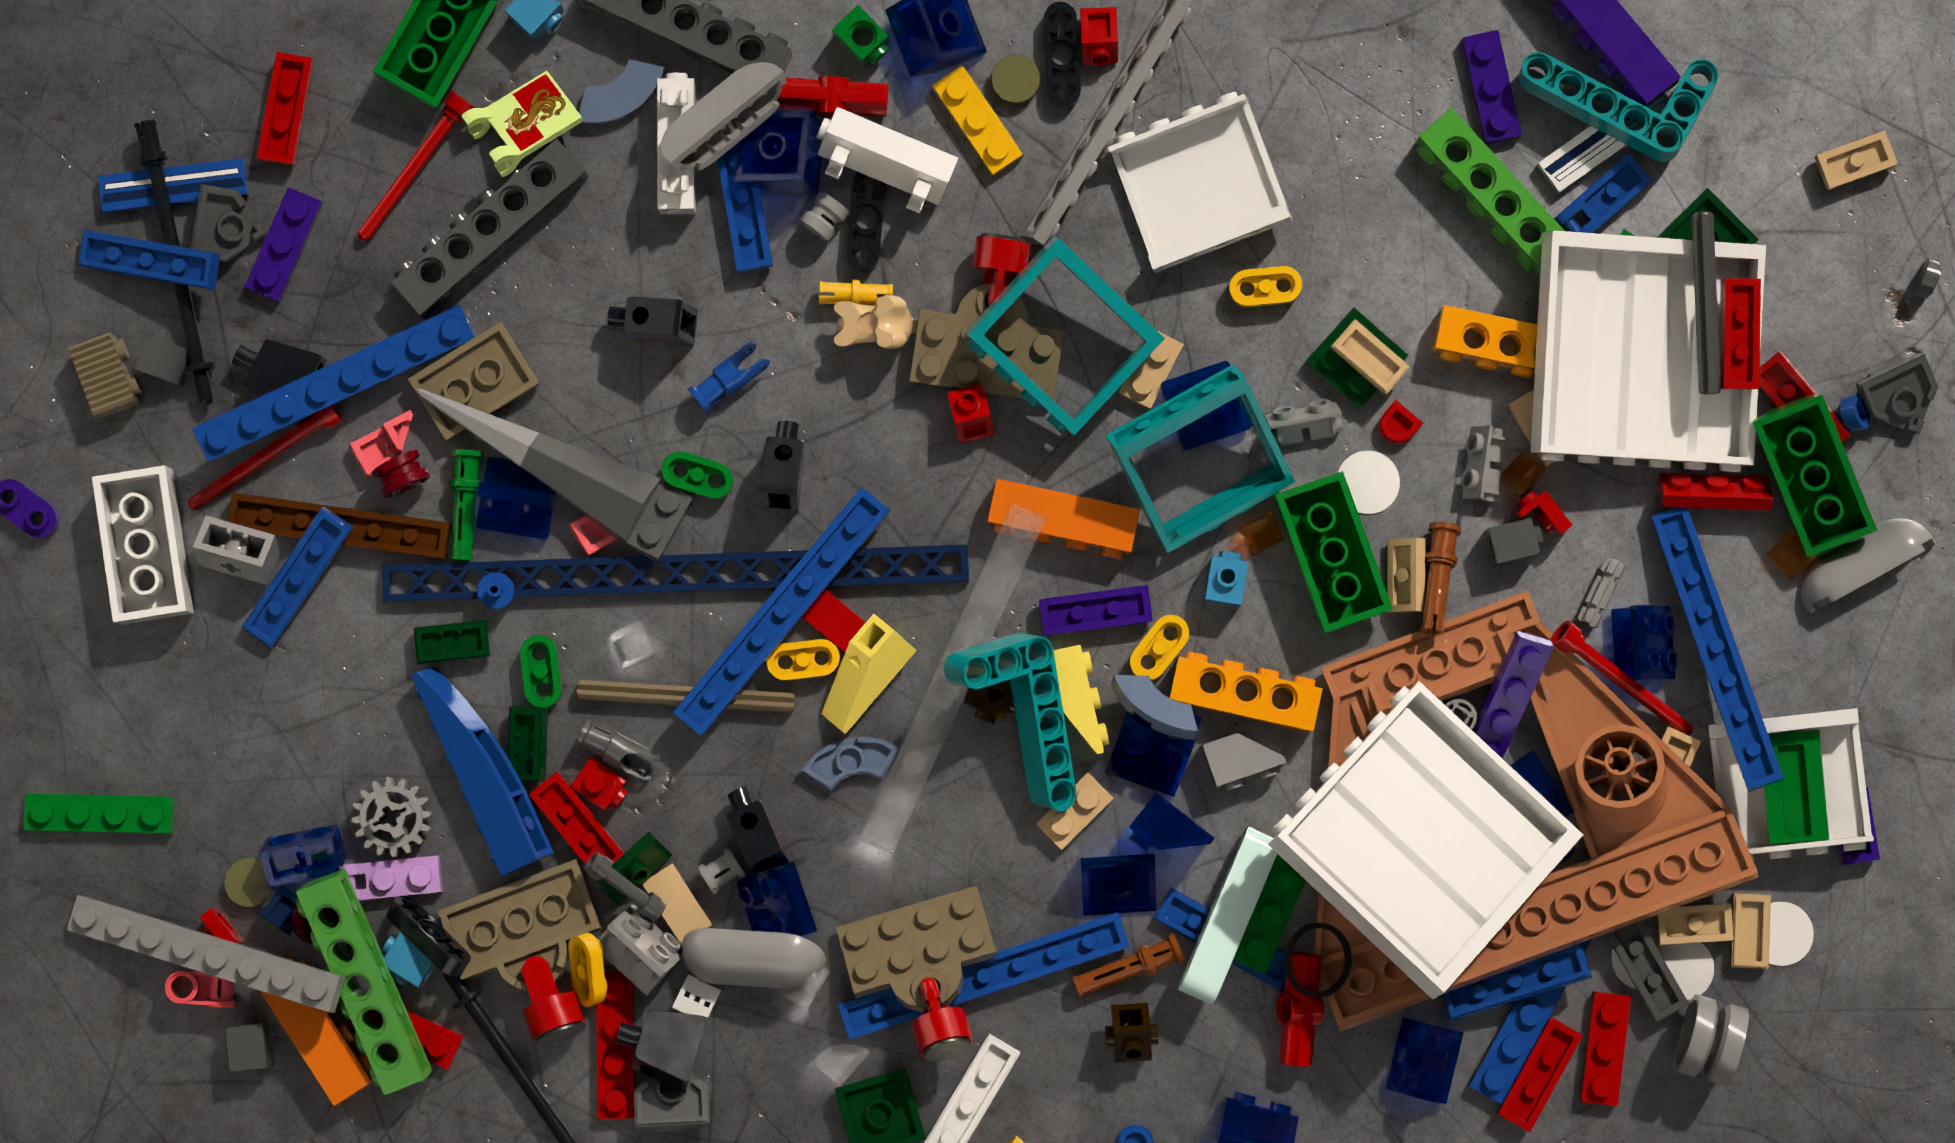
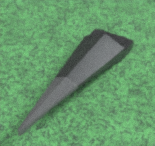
M416 389L419 397L528 472L626 547L658 563L693 503L691 495L661 481L659 477L429 391Z

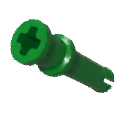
M451 449L450 455L454 457L453 479L449 480L450 490L454 491L450 560L473 561L476 492H480V488H482V482L478 481L479 459L483 457V451Z

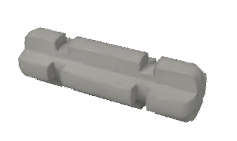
M1612 558L1604 560L1600 568L1602 575H1597L1585 600L1588 604L1586 607L1582 606L1577 617L1580 623L1591 628L1598 626L1602 614L1599 613L1601 609L1605 611L1617 586V583L1614 581L1616 578L1620 579L1625 569V566L1618 560Z

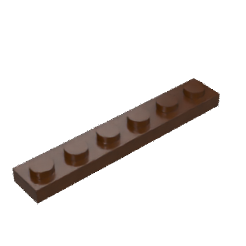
M234 492L231 495L227 522L279 537L301 539L320 509L325 507L354 527L342 544L344 546L446 560L451 523Z

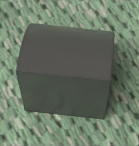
M145 335L134 370L140 374L182 387L186 377L183 369L189 366L191 362L188 349Z

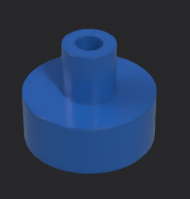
M1854 394L1841 399L1840 410L1834 412V414L1845 424L1846 428L1851 433L1867 429L1870 425V417L1861 396Z
M492 572L480 580L477 594L485 606L490 609L500 610L512 603L515 597V586L513 581L505 574ZM497 587V592L493 593V589Z

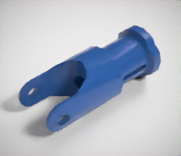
M754 342L745 344L712 370L713 374L698 386L688 388L689 393L706 414H709L712 411L711 407L727 394L732 396L768 368L770 360L763 358L750 368L738 370L740 363L755 351L756 344Z

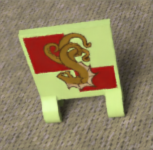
M548 71L543 72L485 108H473L462 114V119L467 124V130L474 139L484 136L492 126L506 146L496 147L489 153L495 163L496 170L502 177L511 174L524 157L583 122L582 116Z

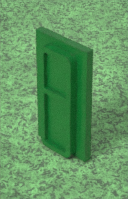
M1819 730L1787 731L1785 733L1768 734L1784 781L1764 787L1769 845L1830 840Z

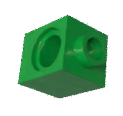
M859 5L832 29L833 37L862 67L869 61L872 64L877 63L889 50L886 47L889 43V36ZM859 31H868L874 38L869 45L858 46L854 43L853 37Z

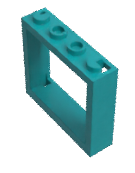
M1056 236L1044 246L964 332L971 339L966 345L981 359L986 355L997 363L993 370L1004 381L1010 384L1015 380L1024 389L1019 394L1034 409L1041 404L1050 413L1046 420L1061 434L1067 429L1074 436L1165 339ZM1055 258L1143 340L1141 345L1072 418L984 336L989 328Z
M1235 364L1105 435L1157 540L1167 553L1182 545L1185 547L1192 539L1205 532L1216 530L1228 519L1237 514L1250 511L1255 504L1278 494L1280 490L1295 483L1246 377ZM1238 397L1270 465L1163 524L1130 457Z

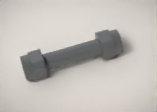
M595 852L584 866V870L588 872V875L597 882L601 879L605 880L638 906L637 912L640 915L650 919L652 922L656 921L666 908V904L661 901L662 899L654 892L649 894L643 892L612 868V860L605 855H601L599 852Z

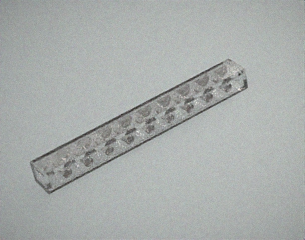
M1015 502L1012 503L859 840L891 855L894 854L970 689L954 685L945 678V661L954 652L992 640L1047 517ZM969 666L967 667L966 675L968 674Z

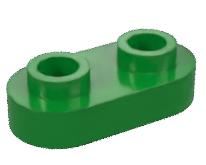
M673 452L662 463V475L669 485L713 500L722 499L731 492L734 485L733 475L726 465L688 452ZM679 464L686 465L688 469L687 474L683 477H677L674 474V469ZM713 475L722 477V484L718 488L709 486V479Z
M533 635L523 642L520 649L524 693L532 705L539 708H549L554 706L562 695L558 649L550 638L544 635ZM537 647H543L546 650V657L541 661L535 660L533 652ZM542 683L549 684L551 688L550 694L546 697L539 696L537 691Z

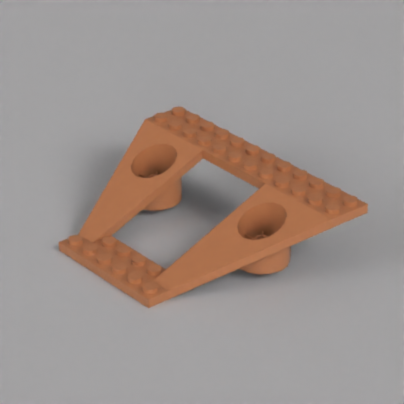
M1528 590L1444 621V634L1432 635V626L1429 634L1417 631L1321 667L1333 698L1328 767L1333 762L1340 766L1345 761L1347 756L1342 752L1357 736L1362 741L1371 731L1366 726L1380 711L1385 715L1389 713L1394 707L1389 701L1404 685L1410 690L1420 681L1442 702L1493 683L1517 631L1551 641L1553 633L1540 621ZM1555 646L1530 701L1578 829L1583 834L1582 839L1590 859L1548 874L1444 993L1758 878V871L1730 806L1574 654L1569 652L1562 653ZM1607 751H1609V752L1606 754L1604 761H1601V760H1599V759H1596V758L1600 757L1601 755H1603L1604 753H1606ZM1636 752L1645 759L1635 763L1633 753ZM1591 766L1603 770L1601 776L1586 781L1588 770ZM1652 766L1656 773L1654 782L1641 777L1639 771ZM1605 784L1609 791L1606 798H1603L1595 793L1592 788ZM1637 784L1648 788L1646 792L1634 799L1631 790ZM1615 792L1626 793L1629 800L1614 801L1612 798ZM1319 893L1316 923H1326L1340 930L1346 937L1352 954L1351 970L1346 982L1338 991L1327 996L1340 1032L1431 999ZM1316 928L1314 953L1322 955L1320 980L1324 990H1327L1337 982L1342 974L1344 951L1340 941L1333 933L1326 929Z

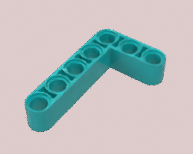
M1533 52L1523 60L1518 79L1519 84L1526 92L1654 160L1668 162L1679 153L1709 99L1719 74L1716 65L1710 60L1697 59L1691 62L1662 114L1645 107L1542 52ZM1539 67L1544 71L1545 77L1534 79L1528 74L1527 69ZM1702 74L1707 78L1709 84L1706 86L1696 85L1692 81L1691 75ZM1571 84L1577 89L1578 94L1566 96L1561 92L1559 86ZM1603 101L1609 106L1610 111L1602 114L1598 113L1593 109L1592 103ZM1677 104L1686 105L1691 110L1692 115L1688 117L1679 116L1675 112L1674 106ZM1635 118L1640 121L1642 129L1637 131L1630 130L1626 127L1624 120ZM1660 135L1671 137L1674 141V146L1671 148L1662 147L1657 142V137Z
M1015 633L949 655L944 664V675L954 685L981 689L1010 680L1030 799L1035 805L1056 811H1066L1071 808L1076 799V786L1051 642L1041 636ZM969 666V671H968V674L966 675V670H967V667Z

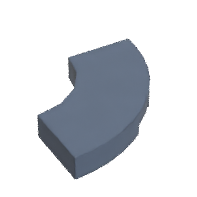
M629 59L624 71L614 81L601 86H585L579 114L583 118L581 124L600 125L616 122L643 107L656 92L657 78H663L665 67Z
M1114 674L1111 681L1113 691L1129 713L1132 715L1138 714L1145 721L1152 723L1151 728L1177 738L1195 740L1198 729L1191 704L1177 702L1163 695L1154 687L1149 676Z
M848 738L829 744L819 750L805 763L800 771L832 791L841 780L853 775L869 774L882 779L901 748L893 743L877 738Z

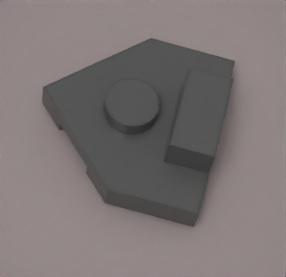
M200 184L190 232L191 249L219 253V262L226 263L243 249L268 233L238 190Z
M1920 352L1906 360L1898 359L1868 373V378L1855 383L1869 417L1920 435L1925 422L1923 421L1925 414L1938 389V384L1924 353Z
M692 1074L686 1093L647 1077L634 1090L635 1130L653 1129V1133L690 1131L691 1127L710 1126L708 1087Z

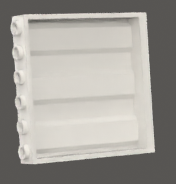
M1567 231L1543 233L1530 453H1541L1542 461L1564 462V455L1578 456L1577 463L1600 464V457L1613 458V465L1635 466V459L1649 460L1648 467L1671 468V461L1684 462V469L1706 470V464H1719V471L1741 472V466L1754 465L1756 429L1753 420L1757 418L1758 389H1721L1720 393L1714 395H1702L1699 393L1692 240ZM1715 242L1719 359L1722 278L1761 279V346L1766 245Z
M1419 681L1410 690L1404 685L1389 702L1394 707L1389 713L1385 715L1380 711L1366 726L1371 731L1362 741L1357 736L1342 752L1347 756L1345 761L1340 766L1333 762L1319 777L1323 785L1316 792L1311 788L1305 792L1295 803L1300 810L1292 818L1286 814L1272 828L1276 836L1268 845L1434 1000L1450 987L1583 834Z

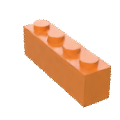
M996 479L987 525L994 526V533L1015 536V531L1029 533V540L1050 544L1051 538L1066 541L1065 548L1086 552L1087 546L1101 549L1100 555L1122 559L1123 554H1131L1140 509Z
M297 957L289 958V960L309 965L305 959L300 962ZM260 991L334 1106L340 1105L373 1083L369 1072L371 1065L366 1053L360 1055L352 1043L355 1041V1034L345 1021L340 1024L334 1013Z

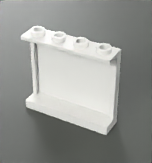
M1236 92L1225 94L1216 99L1217 105L1203 109L1202 105L1189 108L1182 112L1183 118L1170 123L1168 118L1156 121L1148 125L1149 131L1135 136L1134 132L1122 134L1114 138V145L1107 147L1112 154L1149 254L1150 264L1156 273L1293 221L1248 99L1244 94L1237 96Z
M1857 708L1763 719L1768 734L1785 733L1787 731L1819 730L1830 839L1825 841L1769 845L1764 787L1750 792L1747 791L1724 723L1708 725L1716 794L1730 806L1753 861L1754 854L1768 852L1769 859L1792 857L1791 850L1806 848V855L1829 853L1828 846L1843 844L1844 851L1866 849L1865 842L1874 841L1871 832Z

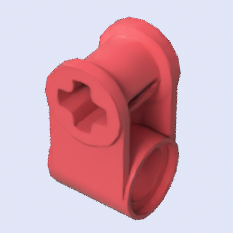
M196 970L176 971L166 980L165 993L174 1003L218 1008L237 1007V1002L233 1000L234 982ZM181 976L189 978L193 984L192 992L187 997H181L175 991V982Z

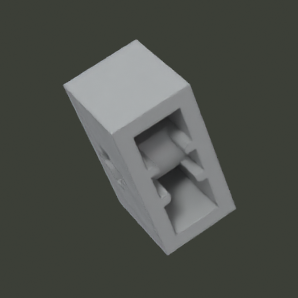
M207 515L193 545L198 566L268 585L280 556L275 535Z

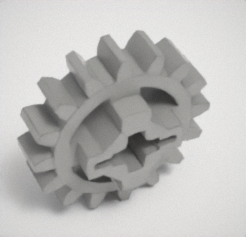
M386 777L384 787L378 781L371 782L373 792L361 790L360 794L365 799L363 804H353V807L360 811V816L351 818V822L361 825V829L355 833V836H366L368 839L365 841L364 847L369 849L377 845V855L383 856L387 848L390 849L392 857H398L399 848L401 847L406 853H412L411 843L413 841L418 844L424 843L423 838L419 835L420 832L431 831V827L424 824V818L433 816V812L424 811L423 806L429 802L428 797L418 799L417 795L421 788L414 786L408 790V780L401 779L398 786L394 785L392 777ZM389 793H400L406 796L409 801L402 804L396 803ZM375 801L377 805L375 816L368 820L370 807ZM389 808L392 811H404L400 813L401 816L396 818L398 824L396 826L391 823L379 824L388 816L387 809ZM416 814L415 826L409 834L407 825L410 816ZM381 831L390 832L396 842L381 840L375 834Z

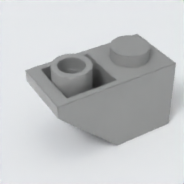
M1238 733L1201 745L1214 787L1223 785L1225 792L1246 785L1244 777L1258 773L1261 780L1281 773L1279 766L1286 763L1283 755Z

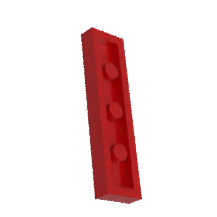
M619 970L604 971L607 992L604 1001L596 1004L597 1119H635V1070L631 1067L635 1049L615 1043L621 1022L635 1026L634 984Z

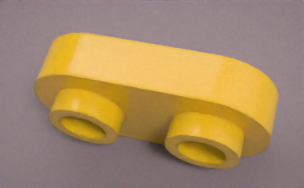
M1288 266L1242 270L1233 276L1229 284V295L1232 301L1244 308L1288 304L1294 301L1302 290L1301 276L1295 269ZM1280 280H1285L1289 283L1290 289L1287 292H1280L1276 287V283ZM1245 283L1250 284L1254 289L1253 294L1250 296L1243 295L1240 291L1241 285Z
M1177 615L1161 617L1130 656L1129 663L1133 674L1149 676L1151 680L1161 676L1188 641L1189 628L1187 623ZM1165 628H1175L1177 638L1172 641L1165 639L1163 635ZM1151 656L1155 661L1154 667L1152 669L1143 668L1141 665L1142 657Z
M825 639L779 644L768 657L767 668L775 678L782 681L828 676L838 668L840 653L831 641ZM820 651H824L829 655V660L825 665H819L815 662V656ZM782 656L792 658L793 663L789 669L779 667V659Z
M591 933L574 936L568 944L572 989L577 996L578 1002L584 1007H590L602 1003L607 992V982L604 977L603 967L604 949L600 940Z

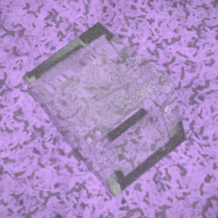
M641 620L609 636L623 670L657 657L646 627Z
M823 967L820 973L816 971L807 979L799 982V987L776 988L775 991L807 1010L831 971Z
M839 1043L826 1048L812 1063L841 1087L870 1051L854 1043Z

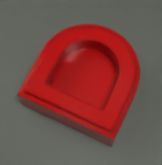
M1395 400L1381 416L1378 428L1384 440L1391 444H1402L1415 434L1423 422L1400 402Z

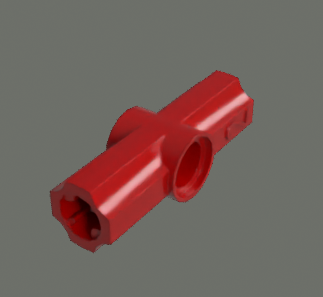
M821 76L818 80L786 77V84H782L778 97V103H780L778 110L816 112L818 116L832 118L836 108L839 107L855 115L887 117L889 84L851 82L850 79L839 76Z
M1292 951L1291 965L1296 980L1305 989L1319 992L1322 955ZM1286 976L1285 992L1279 995L1276 1003L1277 1019L1282 1024L1278 1063L1297 1067H1309V1065H1312L1315 1026L1319 1025L1323 1020L1324 1002L1322 997H1309L1298 992Z

